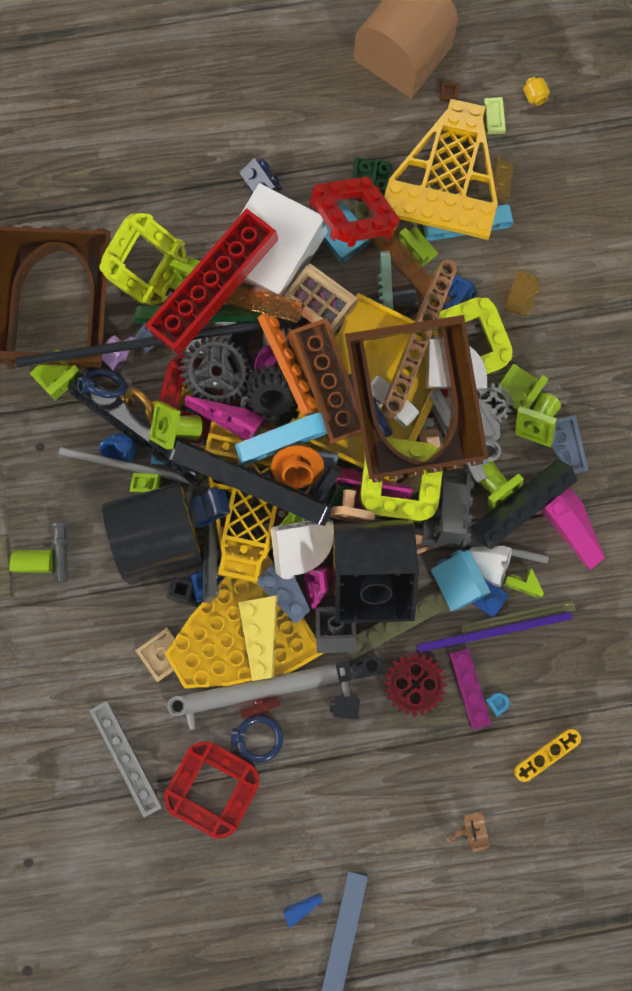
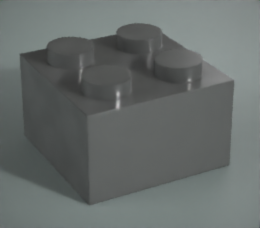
M316 607L317 653L357 652L356 622L335 623V607Z

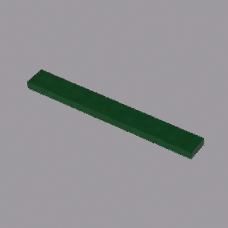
M288 303L226 304L221 306L209 322L259 321L258 317L261 314L274 316L278 321H287ZM137 306L134 317L135 323H148L161 306Z

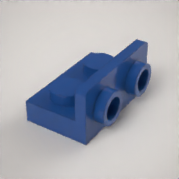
M454 276L441 311L476 298L477 290L473 282Z

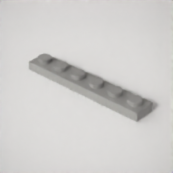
M105 701L89 710L143 817L145 818L161 809L162 805L109 702Z

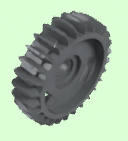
M210 336L208 342L205 338H202L201 343L196 341L194 346H190L188 348L190 352L186 351L184 353L186 358L181 360V363L185 365L179 369L185 371V373L180 375V378L186 379L182 382V385H188L185 392L191 390L193 392L191 397L196 395L200 399L229 405L230 401L234 403L236 397L240 398L242 396L241 392L246 391L244 386L247 385L248 381L245 379L251 375L246 373L251 367L245 366V363L249 360L242 359L245 353H238L240 346L234 349V342L228 345L227 338L220 342V336L215 341ZM202 351L206 356L196 369L192 366L193 361ZM227 356H230L237 368L236 374H234ZM213 366H218L221 369L220 376L212 374L211 369ZM205 388L223 390V395L208 394L205 392Z

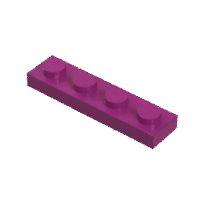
M469 648L450 653L449 656L471 729L475 730L492 725Z

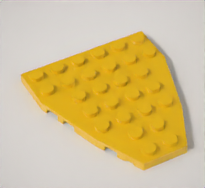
M268 554L261 563L258 578L273 565ZM225 577L219 584L218 597L211 603H202L189 617L165 653L184 689L230 686L252 681L238 602L270 597L257 583ZM277 604L274 676L291 673L323 654L317 653L316 638L304 617L295 624Z

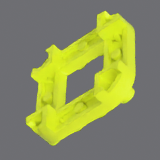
M132 213L123 220L102 257L100 270L110 282L140 304L156 305L167 299L165 294L176 277L173 274L174 271L169 266L172 259L187 264L188 259L186 258L184 247L186 244L183 240L175 238L155 222L152 215ZM139 235L164 254L148 284L129 271L123 263Z
M473 298L440 312L438 319L464 315L466 323L479 318L492 351L480 356L487 374L502 369L512 359L511 343L497 308L490 299Z
M386 437L388 442L397 451L417 461L426 460L438 449L430 443ZM365 457L359 500L366 511L375 512V516L413 521L426 520L432 517L438 509L443 471L428 473V470H424V474L421 475L418 501L381 496L382 481L373 483L372 479H369Z

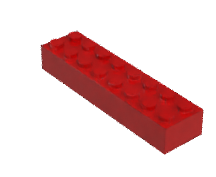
M246 208L145 325L148 331L179 356L279 240L276 230Z

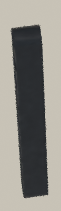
M78 379L69 385L70 393L77 400L123 434L128 435L131 440L189 483L198 487L208 478V476L167 458L170 449H165L149 439L152 424L118 398L100 397L89 391L80 393L77 387ZM94 381V386H96L97 388L106 390L105 388H103L102 386H100L98 383H96V382Z
M175 438L173 450L170 449L167 458L321 526H326L333 508L332 505L182 439Z

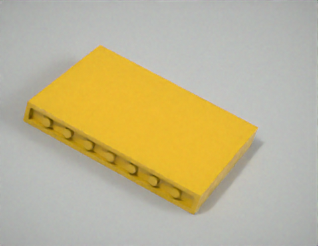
M357 293L356 297L359 299L357 305L343 321L339 332L335 331L333 334L347 374H351L345 340L346 333L415 323V321ZM433 330L430 339H432V336H438V332ZM410 334L363 341L370 383L376 376H380L387 383L391 384ZM416 335L419 341H423L421 336ZM426 351L407 397V400L417 408L419 414L407 428L399 424L394 418L385 417L393 431L389 438L416 441L434 404L429 394L437 390V388H425ZM409 352L412 358H416L413 352ZM402 369L403 373L409 376V372L406 369ZM396 386V390L399 393H403L402 389ZM298 407L296 411H298L299 414L296 419L292 418L291 422H294L307 416H302L301 411ZM361 433L327 445L324 435L307 442L323 451L337 452L338 458L363 470L365 451ZM389 476L384 477V479L390 482L397 481V479L389 480Z

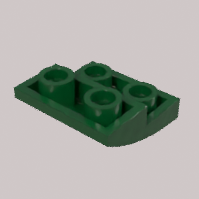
M356 157L351 179L370 178L384 196L391 177L393 163L379 159L370 161Z

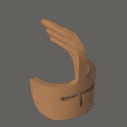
M483 812L464 815V830L445 835L447 842L456 840V837L466 835L472 852L481 851L490 846ZM471 820L473 821V827H474V829L480 828V830L475 831V835H476V839H477L476 842H475V840H474V836H473V832H472V827H471V822H470Z

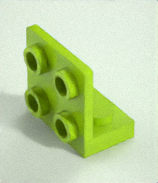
M38 365L30 372L32 377L54 400H57L65 393L69 385L82 375L75 365Z
M513 364L499 385H502V391L508 389L507 396L512 395L509 402H513L514 405L511 407L516 410L520 406L529 409L548 381V378L542 375L538 380ZM497 393V396L501 400H504L503 397Z

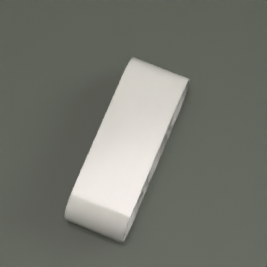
M376 376L371 382L373 401L375 400L382 407L390 384L380 376ZM406 400L402 411L394 419L407 428L419 414V411ZM389 404V408L396 411V407L393 404Z

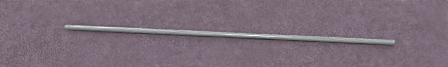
M63 447L59 449V455L144 474H159L162 478L191 484L174 472ZM205 480L200 486L209 488L208 480ZM213 481V483H218V484H222V485H227V484H224V483H219V482ZM241 491L243 496H249V494ZM414 526L415 534L422 536V528ZM470 539V543L466 546L478 547L484 545L477 540ZM512 548L511 556L548 563L549 556Z

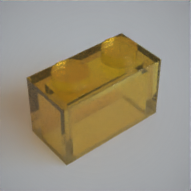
M518 270L504 310L523 317L526 316L528 311L531 312L535 301H532L533 295H537L540 284H538L540 277Z

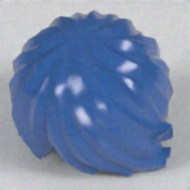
M123 433L113 434L99 444V451H101L100 454L103 457L131 463L136 456L135 442Z

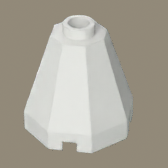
M486 546L471 547L470 551L483 578L492 585L501 588L506 576V569H508L512 548L506 546H494L492 549Z

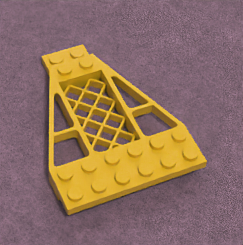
M450 99L448 110L444 112L390 177L384 197L401 220L489 240L498 202L483 123L486 106ZM436 133L429 160L415 159L417 154ZM451 137L454 142L447 145L444 139ZM468 140L471 146L464 149L461 143ZM440 143L443 148L437 150L438 144ZM480 143H482L487 175L473 171ZM457 146L460 152L453 155L450 149ZM471 151H473L472 158L468 155ZM446 152L449 158L442 160L439 155ZM464 156L467 162L460 165L457 159ZM434 158L438 161L435 165H433ZM453 161L456 167L449 171L446 164ZM408 165L426 169L423 183L420 186L396 180ZM469 166L468 173H466L464 168ZM442 167L445 173L438 176L435 170ZM460 172L463 177L456 180L453 174ZM431 173L434 179L428 181ZM449 177L452 183L445 186L441 180ZM470 180L489 183L492 203L466 196ZM465 182L464 188L462 189L459 184ZM438 183L441 189L435 190L430 186ZM455 187L459 193L452 194L448 190Z
M212 421L205 450L241 465L235 445L245 440ZM261 428L257 436L271 430ZM307 442L300 444L304 446H309L317 452L321 450ZM276 454L246 464L244 467L252 466L257 473L263 475L269 470L272 471L271 463ZM208 476L210 489L218 488L231 493L229 508L231 513L233 510L238 518L229 524L231 513L228 514L224 527H221L220 519L215 521L221 551L218 575L257 583L261 563L273 547L271 527L274 524L277 506L272 505L270 512L266 506L268 503L258 499L261 504L252 509L247 502L248 499L253 497L252 495L245 498L240 490L231 486L213 483V478ZM313 484L307 488L305 494H308L310 492V490L313 487ZM237 492L242 500L234 504L235 494ZM244 503L249 512L240 516L235 507ZM263 507L268 516L260 521L254 512ZM252 514L257 523L248 528L243 519ZM270 519L266 531L262 523ZM240 521L245 531L236 536L231 526ZM259 526L265 535L256 540L250 531ZM228 530L230 531L232 536L227 535ZM248 533L252 541L240 537ZM266 538V539H265V543H260V542H259V541H261L262 539Z

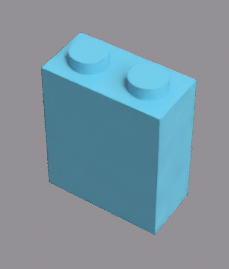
M346 204L339 206L349 222L358 221ZM328 225V232L322 240L341 265L371 244V238L356 241L354 247H347L348 243L338 239L333 241L329 237L331 230Z
M462 550L455 551L451 554L452 557L450 559L444 558L436 562L437 566L431 569L450 611L461 609L491 593L470 550L462 552Z

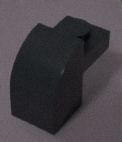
M178 577L171 579L166 596L167 599L198 608L203 603V601L196 602L195 600L196 597L192 590L193 582Z

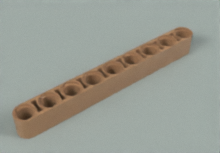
M446 259L435 270L415 322H422L423 318L427 320L438 319L457 271L454 261ZM443 268L446 269L449 274L445 273L443 271ZM436 285H439L442 290H439ZM429 301L433 302L436 307L431 306ZM433 330L410 334L381 407L382 414L385 417L394 418L402 411ZM416 335L421 336L423 341H419ZM409 352H413L416 358H412ZM402 369H406L409 372V376L405 375ZM396 386H399L403 393L397 392ZM389 404H393L396 407V411L391 410Z

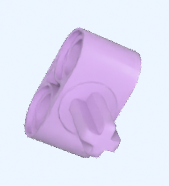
M114 335L105 344L121 342V340ZM129 337V338H127V339L124 340V341L134 340V339H136V338H135V337ZM130 350L102 354V360L113 371H117L125 363Z

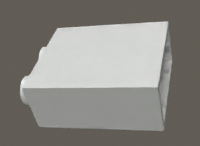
M259 183L243 211L247 208L275 229L279 240L240 285L252 290L249 296L259 304H271L272 302L282 304L285 303L281 300L284 297L283 295L304 268L308 266L327 234V225L320 214Z

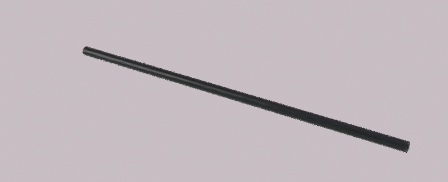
M344 307L335 308V309L338 310L339 312H341ZM330 309L325 310L321 315L324 319H332L338 316ZM301 314L289 315L287 321H279V327L310 321ZM259 321L205 328L193 340L209 338L210 336L217 337L262 330ZM153 336L16 358L17 367H24L164 344Z

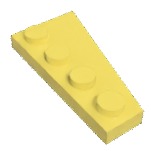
M278 595L238 602L252 681L274 677V641L276 640L275 621L277 620L276 603L278 602Z

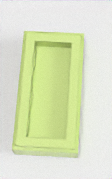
M503 97L485 98L487 135L505 134Z

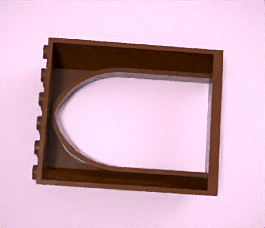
M4 225L0 227V364H6L7 369H14L16 358L44 354L40 352H15L20 293L23 282L32 267L45 256L59 250L75 257L88 273L91 295L87 347L103 344L107 278L101 272L100 264L110 244V231L102 228L97 230H89L87 228L74 230L67 227L52 229L47 226L33 228L31 226L14 227ZM102 354L37 365H75L76 367H86L90 371L96 367L100 369Z
M464 315L345 334L368 475L373 483L385 481L384 477L389 476V480L404 478V473H408L410 477L422 475L424 470H428V473L444 471L443 467L447 466V470L463 468V463L468 462L471 463V466L483 464L482 460L488 459ZM437 330L450 401V422L446 436L439 448L426 460L417 461L397 451L388 442L380 429L375 413L363 341Z

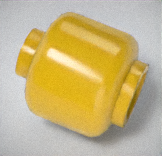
M531 77L526 81V85L523 88V92L530 104L539 106L548 100L550 90L543 78Z

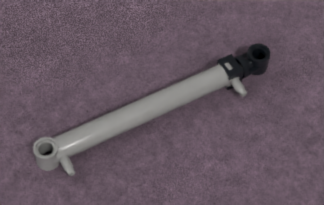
M368 656L350 660L351 666L348 660L281 674L272 678L175 696L169 700L167 708L174 716L186 715L189 729L194 730L196 728L194 713L336 683H341L344 696L347 698L351 696L349 681L353 680L352 674L354 679L374 676L381 671L382 663L378 657ZM370 660L375 661L377 664V668L373 672L366 668V664ZM177 700L183 703V709L180 712L175 711L173 708V704Z

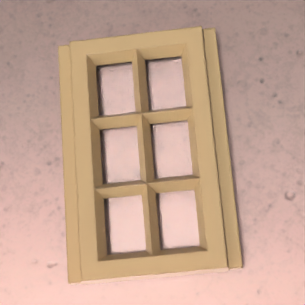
M312 264L304 268L281 299L311 323L327 318L333 334L359 301L356 296Z

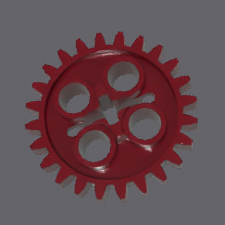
M414 652L411 658L410 654L406 653V659L399 656V663L395 660L392 661L395 666L394 668L388 666V670L391 673L384 674L389 679L383 682L384 685H388V689L384 690V692L390 693L387 700H394L391 705L392 707L399 705L398 712L405 709V715L412 711L413 717H416L417 711H419L421 716H424L425 709L427 712L432 713L431 706L438 708L436 701L443 702L439 696L440 694H446L442 687H446L447 684L442 683V680L447 677L440 675L444 670L443 668H436L439 662L431 663L433 657H429L426 660L425 653H423L418 658L417 652ZM412 665L420 667L421 671L418 676L411 674L410 668ZM425 672H428V675L418 683V689L413 688L405 697L402 696L412 686L411 680L416 681ZM399 678H403L406 681V687L402 690L396 686V681ZM427 679H431L434 683V687L430 691L424 687V682ZM412 693H417L420 696V701L417 704H413L410 701Z

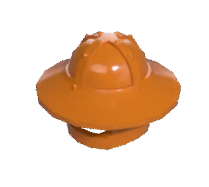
M290 445L279 450L273 457L271 469L278 482L294 489H301L316 483L322 477L324 462L320 454L313 448L304 445Z

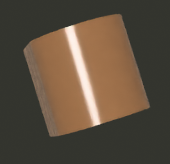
M382 0L356 32L354 61L412 99L453 46L458 24V14L452 0Z

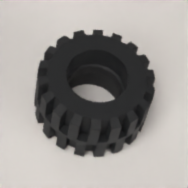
M269 365V367L261 366L260 370H254V374L251 373L249 376L247 396L249 406L252 407L255 413L259 412V415H266L269 418L271 416L279 417L281 414L286 415V411L290 412L293 409L292 406L296 405L295 398L279 365L277 367ZM276 390L277 392H266V391Z

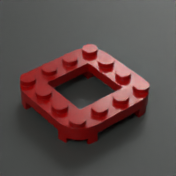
M362 177V179L353 178L316 184L313 188L309 207L311 210L317 209L330 228L329 237L333 241L338 239L348 243L347 247H354L356 241L381 236L387 241L395 233L400 218L370 178ZM355 198L358 202H365L375 218L349 222L335 201Z
M184 354L176 356L168 364L158 399L159 402H164L177 410L183 387L182 382L185 380V378H180V375L185 373V371L179 370L181 366L185 365L181 363V360L186 358ZM196 357L192 366L197 369L203 359ZM213 366L211 369L212 374L220 376L221 369L218 366ZM231 366L234 374H236L235 368ZM219 390L218 396L223 395V390ZM236 397L234 403L230 401L229 405L236 407L238 398ZM179 410V411H180V416L194 415V414L187 413V412H184V411ZM200 416L202 420L200 438L208 439L212 421Z
M209 741L198 742L187 750L164 793L165 806L173 817L183 820L210 835L211 838H226L236 831L259 787V773L251 763ZM204 762L239 781L221 816L186 798Z

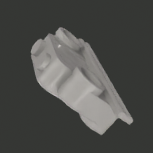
M437 389L429 394L434 403L431 410L446 436L450 422L449 396L444 398L440 389ZM481 399L478 400L488 459L482 460L483 464L471 466L470 462L463 463L464 471L472 473L476 482L487 477L482 466L497 460L501 454V447L496 442L500 437V425L491 416L490 406Z

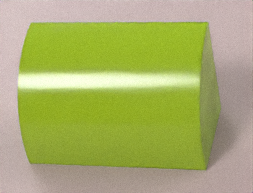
M13 550L10 557L9 571L13 573H53V550Z

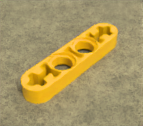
M567 729L524 759L514 768L515 778L522 782H527L580 744L581 736L579 732L574 729ZM568 733L570 735L575 734L576 737H574V743L567 742L563 745L559 741V739H561L562 741H566L569 738ZM553 744L560 746V753L558 755H553L550 752V747ZM538 755L543 756L545 760L544 765L541 767L536 766L534 763V759ZM530 761L531 766L536 771L533 772L530 769L526 772L527 777L519 776L521 773L520 768L527 769L529 767L527 762Z

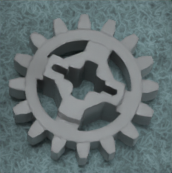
M492 383L490 388L487 386L484 391L477 390L479 394L478 399H481L484 394L489 392L488 398L483 401L488 404L493 400L495 404H499L494 409L491 405L489 406L491 416L500 424L502 422L501 418L505 420L508 418L506 413L512 412L509 407L513 406L514 403L509 402L512 395H506L508 389L502 391V385L495 388L494 383ZM497 393L500 394L504 400H501L497 396ZM504 408V411L496 416L497 410Z

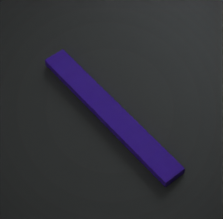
M571 612L556 614L418 644L416 648L418 653L568 621L572 619Z

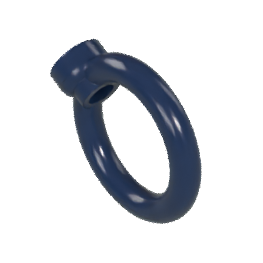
M105 369L90 370L83 377H79L77 381L80 393L89 391L94 395L104 398L121 397L128 389V384L122 376ZM107 377L113 379L120 385V388L113 391L97 388L94 386V381L91 378Z
M253 715L245 719L238 729L232 728L231 744H235L240 754L251 762H267L273 759L282 747V730L279 724L269 716ZM254 723L267 724L275 734L274 746L269 752L262 755L251 753L244 745L245 731Z

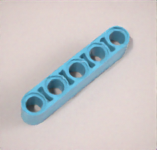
M509 205L497 206L491 231L509 228L514 224ZM423 225L425 238L428 241L465 235Z
M316 413L235 445L240 464L246 465L277 454L279 450L287 446L303 444L328 432L322 413Z

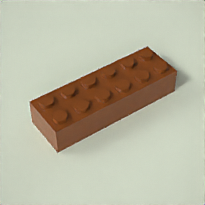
M325 318L289 331L287 336L298 366L302 370L301 374L309 385V391L317 402L319 412L323 415L328 432L324 435L327 445L360 434L361 428L355 393L328 319Z

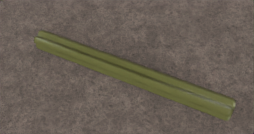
M573 601L466 623L462 625L463 634L572 612L575 611V604Z

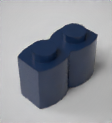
M218 488L208 489L206 494L193 497L192 501L187 504L193 527L207 526L231 513L225 490H218Z

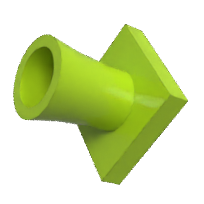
M540 393L536 397L532 410L520 406L517 411L515 435L551 448L557 418H554V416L561 408L560 401L551 394Z
M156 401L149 436L150 440L165 449L173 450L175 437L193 442L200 438L202 420L199 415L180 416V411L164 402Z
M494 461L482 466L487 477L478 483L491 494L488 497L487 509L491 511L523 486L524 479L518 473L511 480L507 481Z

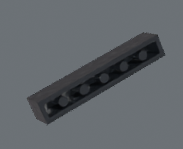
M557 459L473 524L471 529L477 541L492 549L576 483L578 480L572 466Z

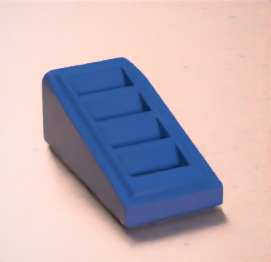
M321 893L284 908L283 914L289 928L294 926L323 901Z

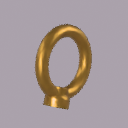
M131 387L125 391L123 396L118 397L119 400L134 411H136L133 407L135 399L132 395L139 398L146 407L149 414V423L152 424L155 408L145 393Z

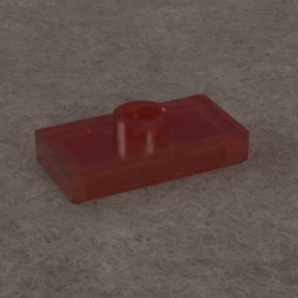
M279 698L267 702L264 699L253 702V707L240 711L242 718L280 706Z

